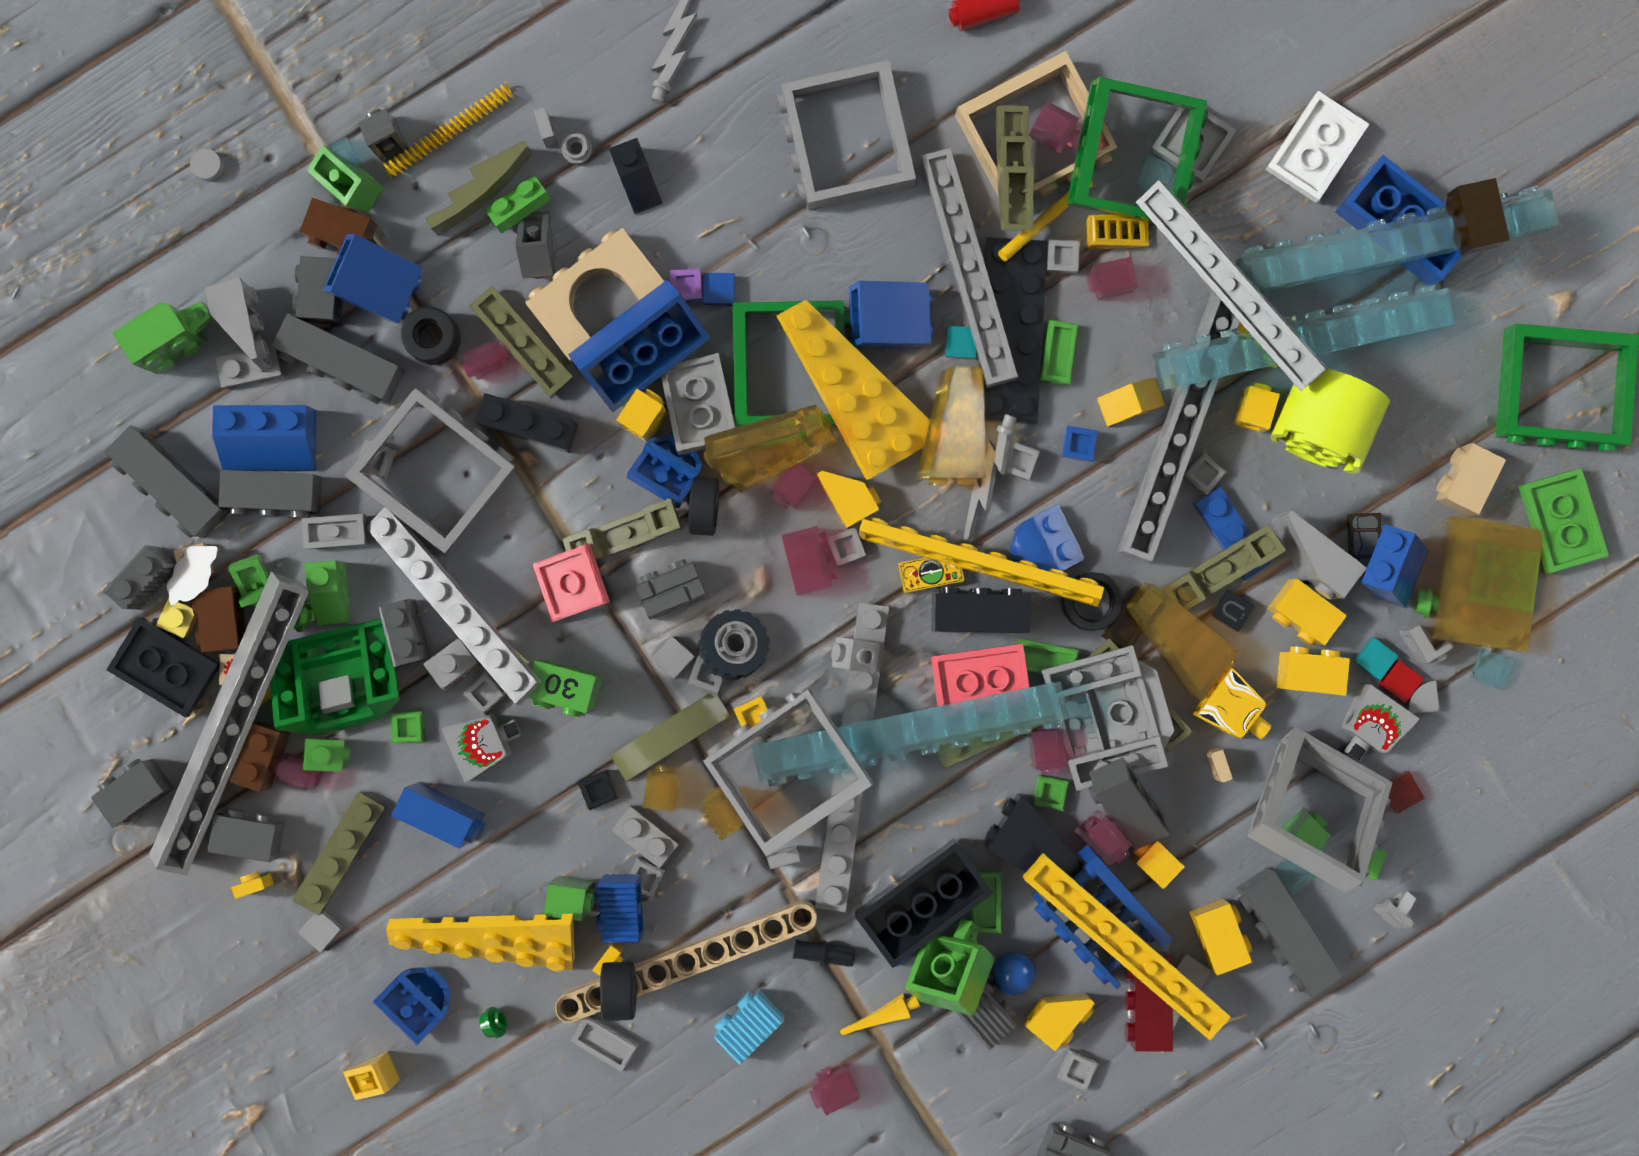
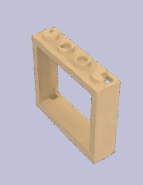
M1066 51L957 107L955 117L997 196V167L972 121L996 109L998 105H1004L1057 76H1060L1084 120L1089 93ZM1104 121L1098 146L1099 150L1097 151L1094 165L1096 169L1110 163L1113 160L1112 156L1118 148ZM1075 163L1035 183L1033 197L1039 194L1042 197L1052 194L1059 189L1058 184L1066 180L1071 183Z

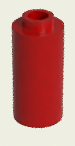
M954 0L952 1V8L948 9V15L952 27L957 26L961 32L1019 13V1Z

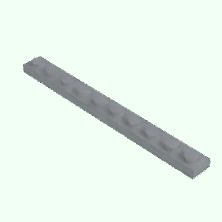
M859 602L853 639L879 643L878 664L874 674L849 670L840 733L866 770L889 607ZM838 749L831 797L858 779ZM863 792L828 815L815 908L846 913Z

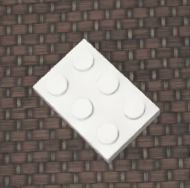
M1317 91L1265 170L1309 199L1318 202L1365 132L1369 123L1320 91Z

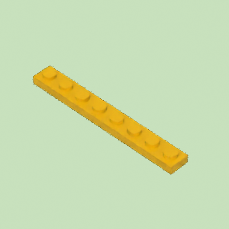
M871 518L870 521L862 519L859 529L860 539L1096 607H1098L1104 587L1098 586V582L1092 579H1073L1067 577V573L1057 569H1050L1048 572L1038 569L1036 564L1022 560L1017 563L1007 560V556L1001 553L990 552L985 554L978 552L976 547L969 544L961 543L957 546L947 543L948 540L941 536L930 535V537L918 535L915 529L905 526L900 527V529L890 527L886 521L878 518Z
M1044 853L1022 876L1027 883L1206 1038L1211 1040L1231 1018L1225 1010Z

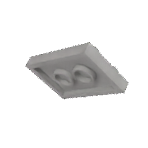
M719 353L679 362L661 376L678 455L739 442Z

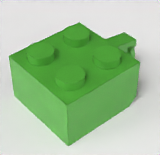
M201 301L183 310L159 302L112 334L132 365L155 374H161L172 369L175 365L174 362L181 357L191 356L200 350V345L207 341L201 331L214 318L210 315L209 308Z
M961 919L955 933L950 937L938 934L919 949L905 989L920 1002L974 1016L995 957L983 945H979L976 940L979 927L973 921Z

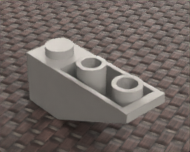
M241 277L205 287L210 315L263 372L268 371L266 358H270V352L266 342L262 340L261 331H264V324L261 316L256 311L255 305L259 304L255 289L252 286L249 287Z

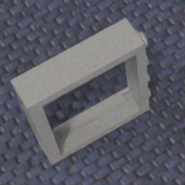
M889 60L781 84L782 94L777 95L781 114H787L789 124L784 125L787 143L793 142L795 153L790 154L794 173L800 172L802 183L797 184L801 202H807L808 210L915 187L916 175ZM877 78L899 173L815 192L794 97Z
M415 388L344 476L443 553H447L516 466L511 463L514 457L500 446L495 450L487 444L490 438L476 427L471 431L464 426L462 422L465 418L450 407L448 411H445L437 404L440 398L427 388L422 392ZM417 403L424 406L501 467L499 472L447 536L363 471Z
M799 688L785 697L788 702L778 710L775 705L759 715L762 721L753 727L749 723L742 726L733 733L736 739L727 745L723 741L719 742L707 751L710 756L703 760L766 857L874 784L811 689L803 692ZM807 703L858 779L771 838L721 761Z
M1294 727L1279 741L1247 837L1347 894L1357 886L1361 887L1364 879L1370 875L1368 866L1377 851L1375 842L1385 823L1382 817L1391 802L1388 797L1393 782L1301 729ZM1297 758L1366 798L1346 865L1275 825Z

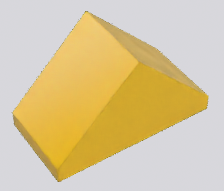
M1155 377L1128 384L1097 398L1107 427L1165 406Z
M388 1051L343 1072L355 1100L385 1094L400 1080Z

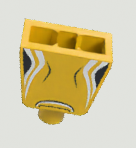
M1233 668L1223 669L1191 713L1195 718L1239 739L1243 738L1247 731L1262 739L1272 726L1259 716L1266 707V702Z

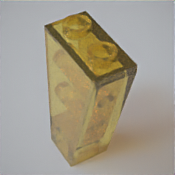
M954 366L941 371L917 473V480H929V486L947 485V480L957 481V486L975 485V480L987 478L984 386L981 367Z
M815 404L708 435L704 438L706 446L704 457L712 469L716 468L721 473L723 480L728 485L732 484L741 493L835 445L836 442L830 420Z
M1143 583L1126 606L1191 697L1201 701L1204 698H1208L1218 685L1216 682L1221 675L1227 673L1236 662L1235 656L1239 650L1154 584Z

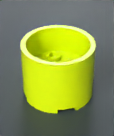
M1328 368L1302 391L1293 384L1270 438L1276 443L1281 440L1286 444L1285 451L1324 468H1328V466L1336 468L1338 465L1344 466V472L1356 474L1361 471L1388 409L1390 399L1382 391L1369 383Z

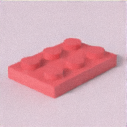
M1024 643L931 656L940 718L1032 706Z

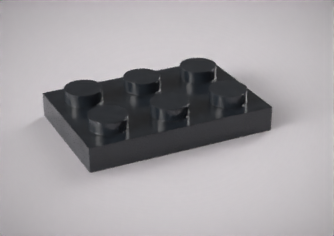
M138 617L106 670L183 717H190L219 669L220 663L164 629L157 627L144 617Z

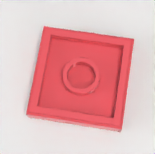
M590 544L533 564L552 622L610 602Z

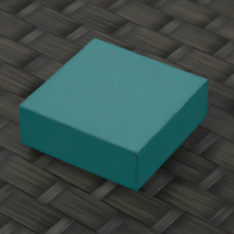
M946 327L945 358L976 359V347L970 327Z
M1371 637L1353 662L1376 680H1381L1398 658V655L1375 637Z

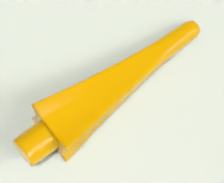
M902 993L866 1017L842 1028L840 1033L841 1035H847L868 1027L911 1018V1010L921 1007L920 1001L914 996L906 999L904 993Z

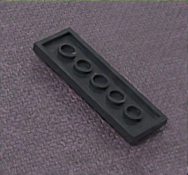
M987 237L985 266L1018 379L987 388L979 361L975 421L1003 422L1006 414L1017 418L1015 423L1037 424L1048 241L1030 240L1011 258L1004 261L1000 258L998 252L1013 239Z

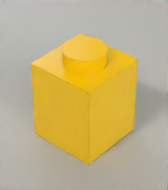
M1254 383L1253 386L1250 385L1243 389L1233 425L1260 433L1270 430L1280 394L1271 392L1272 387L1260 383Z
M1158 841L1133 850L1135 855L1131 860L1162 889L1185 867Z

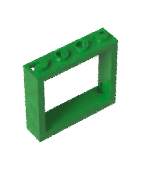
M1104 77L1092 80L1066 205L1153 223L1138 206L1088 196L1109 92L1190 109L1172 191L1188 209V203H1186L1188 190H1191L1195 180V173L1192 172L1194 160L1198 158L1202 146L1201 141H1199L1200 132L1208 119V110L1205 109L1207 100Z
M844 300L808 301L819 313H835V328L844 336V328L850 327V310L844 309ZM802 301L733 303L736 429L837 427L830 414L748 416L746 314H780Z
M1514 324L1505 328L1496 437L1507 438V442L1513 444H1526V440L1537 441V446L1557 447V443L1568 444L1567 448L1572 450H1586L1588 446H1596L1599 452H1618V448L1631 445L1639 335L1527 324ZM1524 343L1618 351L1612 434L1517 425Z

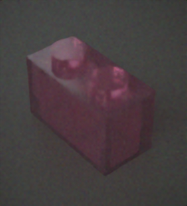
M815 526L781 535L796 595L832 587L831 580H835L837 577L833 561L826 562L824 550H828L829 545L825 531L819 533L818 527Z
M1095 811L1074 831L1100 860L1108 866L1112 863L1117 865L1122 862L1129 854L1127 849L1132 846L1113 823L1098 811Z

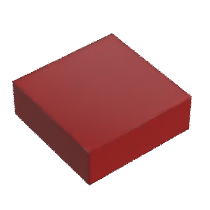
M1395 660L1378 685L1401 703H1406L1423 681V678L1400 660Z

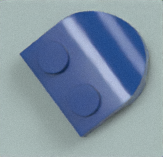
M673 433L660 437L655 435L645 443L643 451L628 471L626 478L663 500L673 498L675 507L679 509L691 492L693 477L699 476L702 462L700 461L698 451L678 455Z
M1059 504L1023 521L1014 529L1013 542L1010 544V554L1013 562L1029 561L1036 564L1038 569L1049 572L1050 569L1063 571L1086 559Z
M409 968L400 973L372 1003L417 1046L447 1013L450 1003L449 986L444 977L431 968Z

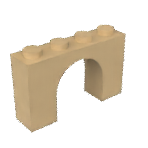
M623 227L618 231L612 230L601 239L602 243L594 250L589 248L577 257L578 262L569 269L564 267L557 271L552 277L554 280L545 287L541 285L535 288L528 295L530 299L525 302L573 365L575 363L568 354L591 338L578 322L573 307L575 294L584 281L596 275L617 277L629 287L638 300H641L664 282Z

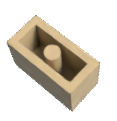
M1474 443L1457 448L1450 459L1452 467L1448 475H1444L1437 485L1436 491L1439 493L1435 501L1467 517L1479 515L1506 459Z

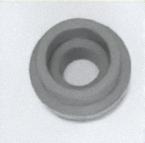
M573 133L563 140L561 151L568 162L582 164L590 158L592 145L585 135ZM576 145L582 146V151L579 154L572 153V148Z

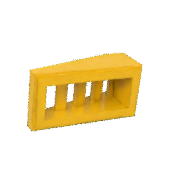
M1108 214L1089 215L1086 219L1087 250L1149 247L1148 222ZM1127 224L1128 239L1122 238V225ZM1133 224H1139L1140 239H1134ZM1099 225H1104V238H1099ZM1110 225L1116 226V239H1111Z

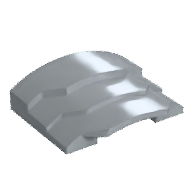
M1133 645L1042 669L1050 701L1052 700L1067 751L1068 763L1076 791L1092 786L1089 772L1124 757L1136 775L1168 767L1164 748L1174 732L1172 720L1157 670L1137 660Z

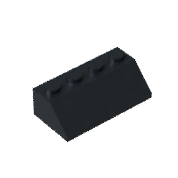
M953 838L855 911V918L890 966L894 968L991 896L993 891Z

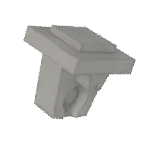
M1399 891L1392 900L1387 898L1383 903L1375 904L1373 910L1396 929L1411 928L1414 922L1410 919L1411 916L1408 912L1416 898L1408 891Z

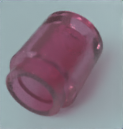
M496 339L491 343L488 340L463 353L465 360L461 361V364L469 378L475 376L479 381L503 368L502 364L509 360Z
M285 753L283 757H278L275 761L272 773L276 775V782L306 791L308 788L312 790L317 788L323 771L303 770L304 757Z

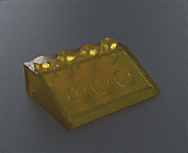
M1458 516L1447 518L1436 591L1438 603L1436 612L1433 614L1431 629L1433 640L1528 653L1544 530Z

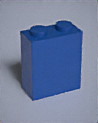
M347 234L322 291L388 322L399 324L400 319L403 320L409 312L410 303L408 301L412 292H416L422 282V275L420 273L423 267L356 234Z
M858 281L849 286L851 344L855 348L921 349L930 345L934 335V327L930 322L932 294L929 292V283Z
M1384 524L1361 583L1376 599L1407 608L1429 551L1415 533Z
M420 782L404 788L391 815L459 849L469 843L472 844L474 839L478 840L486 823L482 822L485 813Z

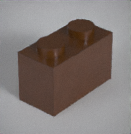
M312 198L300 233L308 238V244L325 250L326 246L337 249L336 254H338L347 234H356L372 242L378 225L369 217Z
M237 587L206 589L192 600V610L198 620L195 638L198 647H201V653L238 649L246 631L244 607H241L239 603L241 594Z
M264 721L253 722L240 751L230 782L258 792L271 789L291 732L276 730L273 724Z

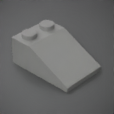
M1290 510L1279 513L1272 518L1301 581L1325 599L1345 598L1367 568L1294 511Z

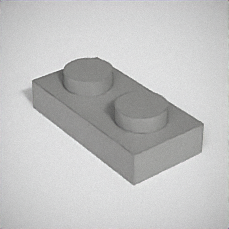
M271 346L268 347L270 358L266 359L269 370L265 372L245 352L216 357L221 388L229 389L285 377L282 360L278 357L280 351Z
M366 514L301 518L303 549L368 545L367 529L365 528L367 526Z
M632 805L611 830L659 869L679 844L677 840Z

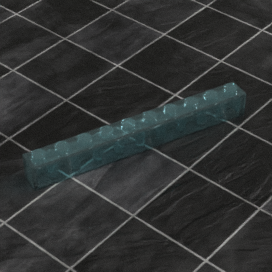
M1538 186L1529 187L1518 191L1519 195L1508 197L1507 193L1500 194L1510 240L1545 233L1560 225L1551 188L1539 191ZM1441 206L1428 210L1427 215L1416 217V213H1408L1397 217L1396 222L1387 224L1385 219H1380L1367 223L1366 228L1355 230L1354 226H1348L1336 230V234L1325 237L1324 233L1321 232L1306 236L1303 242L1294 243L1293 239L1283 240L1275 243V248L1263 250V246L1245 249L1244 254L1235 262L1261 293H1267L1460 250L1459 247H1456L1453 240V230L1455 228L1452 216L1448 215L1446 206Z
M1435 285L1415 289L1416 295L1408 296L1407 291L1388 295L1389 301L1380 302V297L1360 301L1361 307L1353 309L1352 303L1333 307L1334 313L1325 315L1324 309L1305 313V320L1297 321L1296 315L1284 318L1316 356L1455 324L1449 289L1435 290ZM1239 328L1220 332L1221 338L1211 340L1210 334L1192 338V345L1182 347L1181 341L1162 345V352L1152 354L1160 391L1277 365V363L1250 332L1240 334Z
M1061 681L850 724L837 727V729L862 766L867 767L878 764L877 758L889 756L890 761L909 758L908 752L920 750L921 755L939 752V745L951 743V747L954 749L970 745L969 739L982 737V742L1001 739L1000 733L1013 731L1014 736L1032 732L1031 726L1044 724L1045 730L1063 726L1062 720L1069 719ZM826 730L752 745L759 782L768 781L769 786L787 783L786 777L798 775L799 780L817 777L816 771L828 768L829 774L848 770V763Z

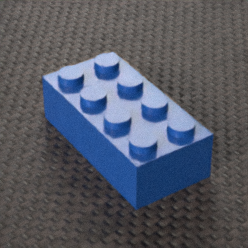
M1382 155L1369 167L1334 211L1429 287L1442 281L1462 256L1459 247H1456L1453 240V230L1455 228L1452 216H1449L1447 213L1446 203L1385 155Z
M666 280L568 355L613 413L630 400L636 389L640 391L645 389L707 342L710 336L681 294Z

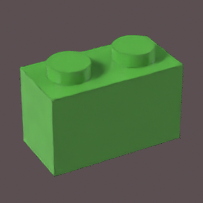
M563 876L555 877L547 887L544 914L547 917L561 918L562 914H573V920L582 921L588 913H591L592 908H595L596 905L594 901V881Z

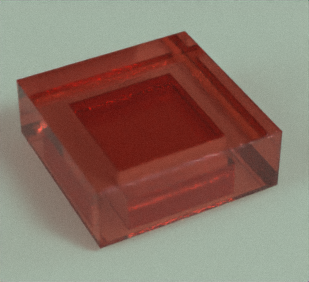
M1405 771L1389 780L1393 783L1388 799L1391 800L1390 805L1395 813H1400L1425 799L1410 771Z

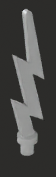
M691 0L679 1L663 31L664 36L670 33L672 35L651 69L653 72L663 69L659 78L654 80L652 85L654 92L651 100L659 104H663L665 95L669 94L671 89L670 83L688 54L687 51L677 54L676 52L698 16L697 13L685 17Z
M1005 414L1002 425H998L996 431L999 434L996 447L992 441H988L982 482L976 477L974 480L963 541L966 543L972 541L981 504L986 512L990 511L997 468L1001 474H1005L1011 436L1014 437L1016 432L1013 430L1017 420L1015 417Z

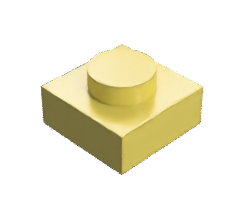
M168 598L156 626L179 637L188 638L197 617L193 613L192 606L181 601L171 605Z

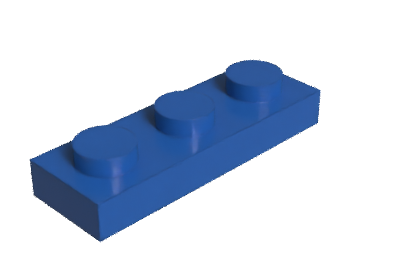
M1218 487L1193 503L1223 550L1251 534V531L1222 487ZM1268 561L1262 566L1254 568L1241 576L1242 580H1247L1272 563Z

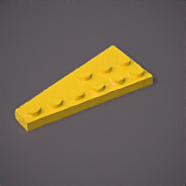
M807 300L777 315L779 322L866 480L873 478L945 435Z
M546 914L535 915L533 920L525 921L515 915L471 916L468 922H455L456 919L454 917H443L441 923H431L425 918L389 919L386 928L389 945L402 950L414 948L425 950L431 954L443 952L455 954L460 958H485L494 963L506 961L517 963L523 967L542 966L552 971H572L575 961L573 914H562L561 920H548Z

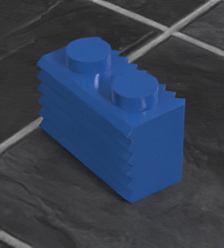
M604 875L594 888V901L600 906V914L596 918V931L601 933L602 943H639L644 935L641 875Z

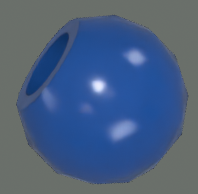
M1006 953L994 965V982L1005 994L1013 996L1024 994L1035 983V965L1023 953Z

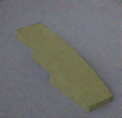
M998 105L996 107V148L1001 230H1033L1034 166H1031L1029 106Z
M522 141L469 168L475 179L448 193L453 203L452 205L426 217L430 228L437 236L470 217L493 199L515 177L532 155L526 142Z

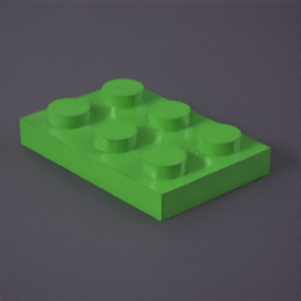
M1582 468L1518 486L1538 552L1541 553L1540 559L1545 574L1609 556Z

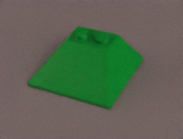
M381 618L287 642L270 681L273 720L276 730L320 735L377 721L400 700L396 667H393ZM349 675L352 679L355 707L324 714L320 705L318 682Z

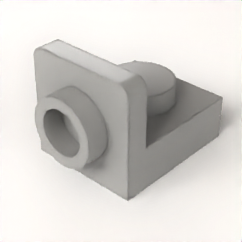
M1408 625L1399 631L1418 663L1430 662L1431 665L1437 664L1448 657L1446 652L1454 648L1451 642H1440L1432 646L1433 638L1431 634L1420 625Z

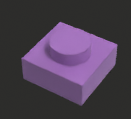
M700 268L670 270V283L681 294L685 302L703 301Z

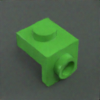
M260 554L231 563L228 567L241 594L239 599L241 607L248 605L256 607L268 580L269 573Z
M305 738L303 770L342 772L343 764H349L350 746H344V739Z

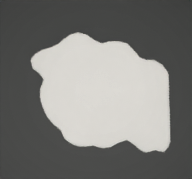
M193 546L184 552L183 558L176 563L173 576L167 583L171 605H175L179 600L190 601L206 589L211 576L210 564L217 557L218 548L216 546Z

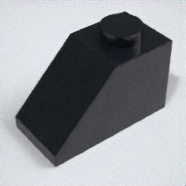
M638 138L609 148L634 214L663 204Z

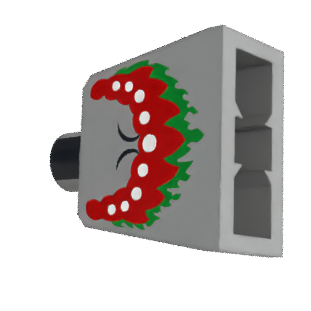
M460 638L453 641L423 664L445 693L482 666Z
M1361 684L1341 725V729L1353 737L1344 752L1358 762L1362 760L1369 749L1375 753L1385 755L1420 718L1371 684Z
M496 715L482 717L441 729L464 783L477 778L510 756L512 751L508 742L522 736V731L516 719L500 725Z

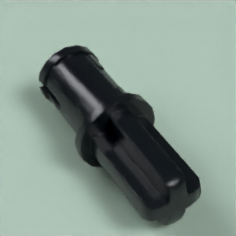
M796 939L793 959L820 962V966H823V963L852 967L855 960V949L826 944L827 941H823L822 944Z

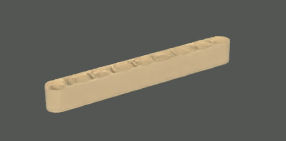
M798 900L635 963L636 998L811 930L816 924L817 919L815 906L808 900ZM804 908L810 911L811 919L806 923L798 922L794 917V913L798 909ZM770 920H778L782 924L783 929L778 934H771L766 930L765 924ZM741 931H748L752 934L754 940L749 945H742L738 942L736 935ZM713 942L720 943L724 947L725 952L721 956H713L708 951V945ZM686 953L692 955L695 959V965L692 967L682 966L679 962V956ZM661 965L666 970V976L660 979L655 978L650 972V967ZM600 977L566 990L556 1002L555 1013L557 1017L563 1022L570 1023L601 1012L600 1001L593 996L592 992L594 988L600 987ZM564 1000H575L579 1007L578 1011H568L564 1007Z

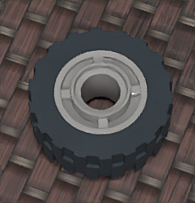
M740 609L723 611L721 614L714 616L702 630L701 638L698 641L700 659H703L704 666L709 668L715 676H721V679L725 680L746 678L759 669L766 660L765 657L769 652L768 643H770L769 637L766 634L767 630L765 626H762L757 617L755 618L751 615L752 613L742 612ZM728 638L738 640L740 643L739 652L729 649L727 645Z

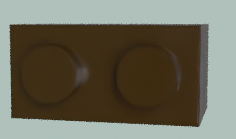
M1496 178L1460 185L1447 193L1446 210L1448 215L1452 216L1455 228L1453 230V240L1456 247H1459L1461 255L1497 248L1510 241Z

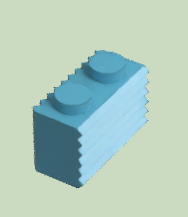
M760 989L754 994L748 991L737 1002L736 1005L739 1009L732 1016L726 1013L714 1025L717 1031H715L713 1038L739 1065L784 1022L785 1015Z

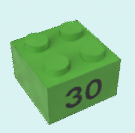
M548 660L534 661L532 671L541 680L542 684L528 697L533 699L532 705L545 709L555 708V705L563 707L562 713L575 717L585 716V713L594 711L604 675Z

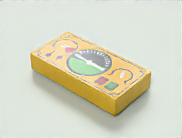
M929 558L898 563L904 593L964 581L962 568Z

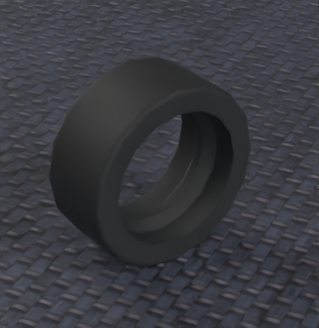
M695 476L692 480L690 492L689 533L693 535L714 536L719 507V478Z
M1096 572L1081 574L1073 578L1077 580L1089 578L1098 582V585L1104 587L1107 591L1110 604L1109 609L1102 617L1091 620L1085 619L1078 614L1074 606V600L1062 597L1063 613L1069 622L1079 629L1090 631L1104 629L1115 622L1121 612L1123 602L1121 590L1115 581L1105 574Z

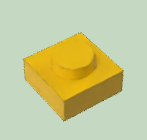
M760 696L734 708V712L741 727L747 723L753 727L762 721L759 715L768 708L763 697Z
M257 871L240 877L241 883L231 887L234 898L237 899L273 886L274 882L271 873L260 876Z
M612 943L592 971L600 976L603 963L622 962L624 958L620 956V953L624 947L619 943Z

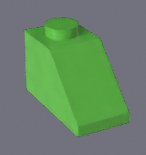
M324 145L321 146L307 169V172L344 205L369 213L384 189L364 169Z
M332 560L304 563L306 588L309 590L308 599L318 626L350 623L346 562Z
M1305 807L1281 827L1283 830L1322 851L1331 837L1325 829L1328 822L1316 810L1311 814Z

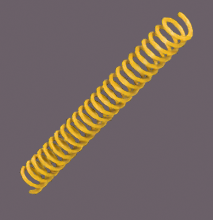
M505 81L504 83L505 87L500 85V90L495 88V94L490 92V97L485 95L486 102L481 98L479 99L480 104L474 102L476 109L472 105H469L470 111L464 108L466 116L462 112H459L460 118L454 115L456 123L452 119H449L451 126L444 122L446 130L443 126L439 125L441 133L434 129L436 137L433 133L429 132L431 140L427 136H424L425 142L419 139L421 147L414 142L415 149L409 146L411 154L404 149L407 159L402 153H399L401 161L394 156L397 166L392 160L388 161L391 168L384 163L383 165L390 179L393 178L392 175L397 177V171L402 173V168L407 170V164L413 166L412 161L418 163L417 157L422 160V154L428 156L427 150L433 153L432 147L438 149L437 143L440 146H443L442 140L448 143L447 136L453 139L452 133L455 136H458L457 130L463 133L462 126L465 129H468L467 123L473 126L472 119L475 122H478L477 116L483 119L481 111L488 116L487 109L493 112L491 104L496 109H498L497 102L503 106L501 97L505 102H508L506 94L513 99V94L507 82Z

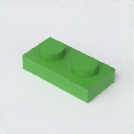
M533 175L494 201L484 210L502 234L546 204L551 198L535 175Z

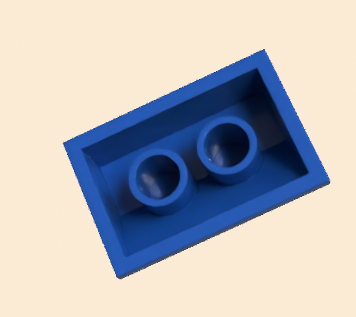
M213 405L212 437L222 470L316 471L315 409L307 405Z

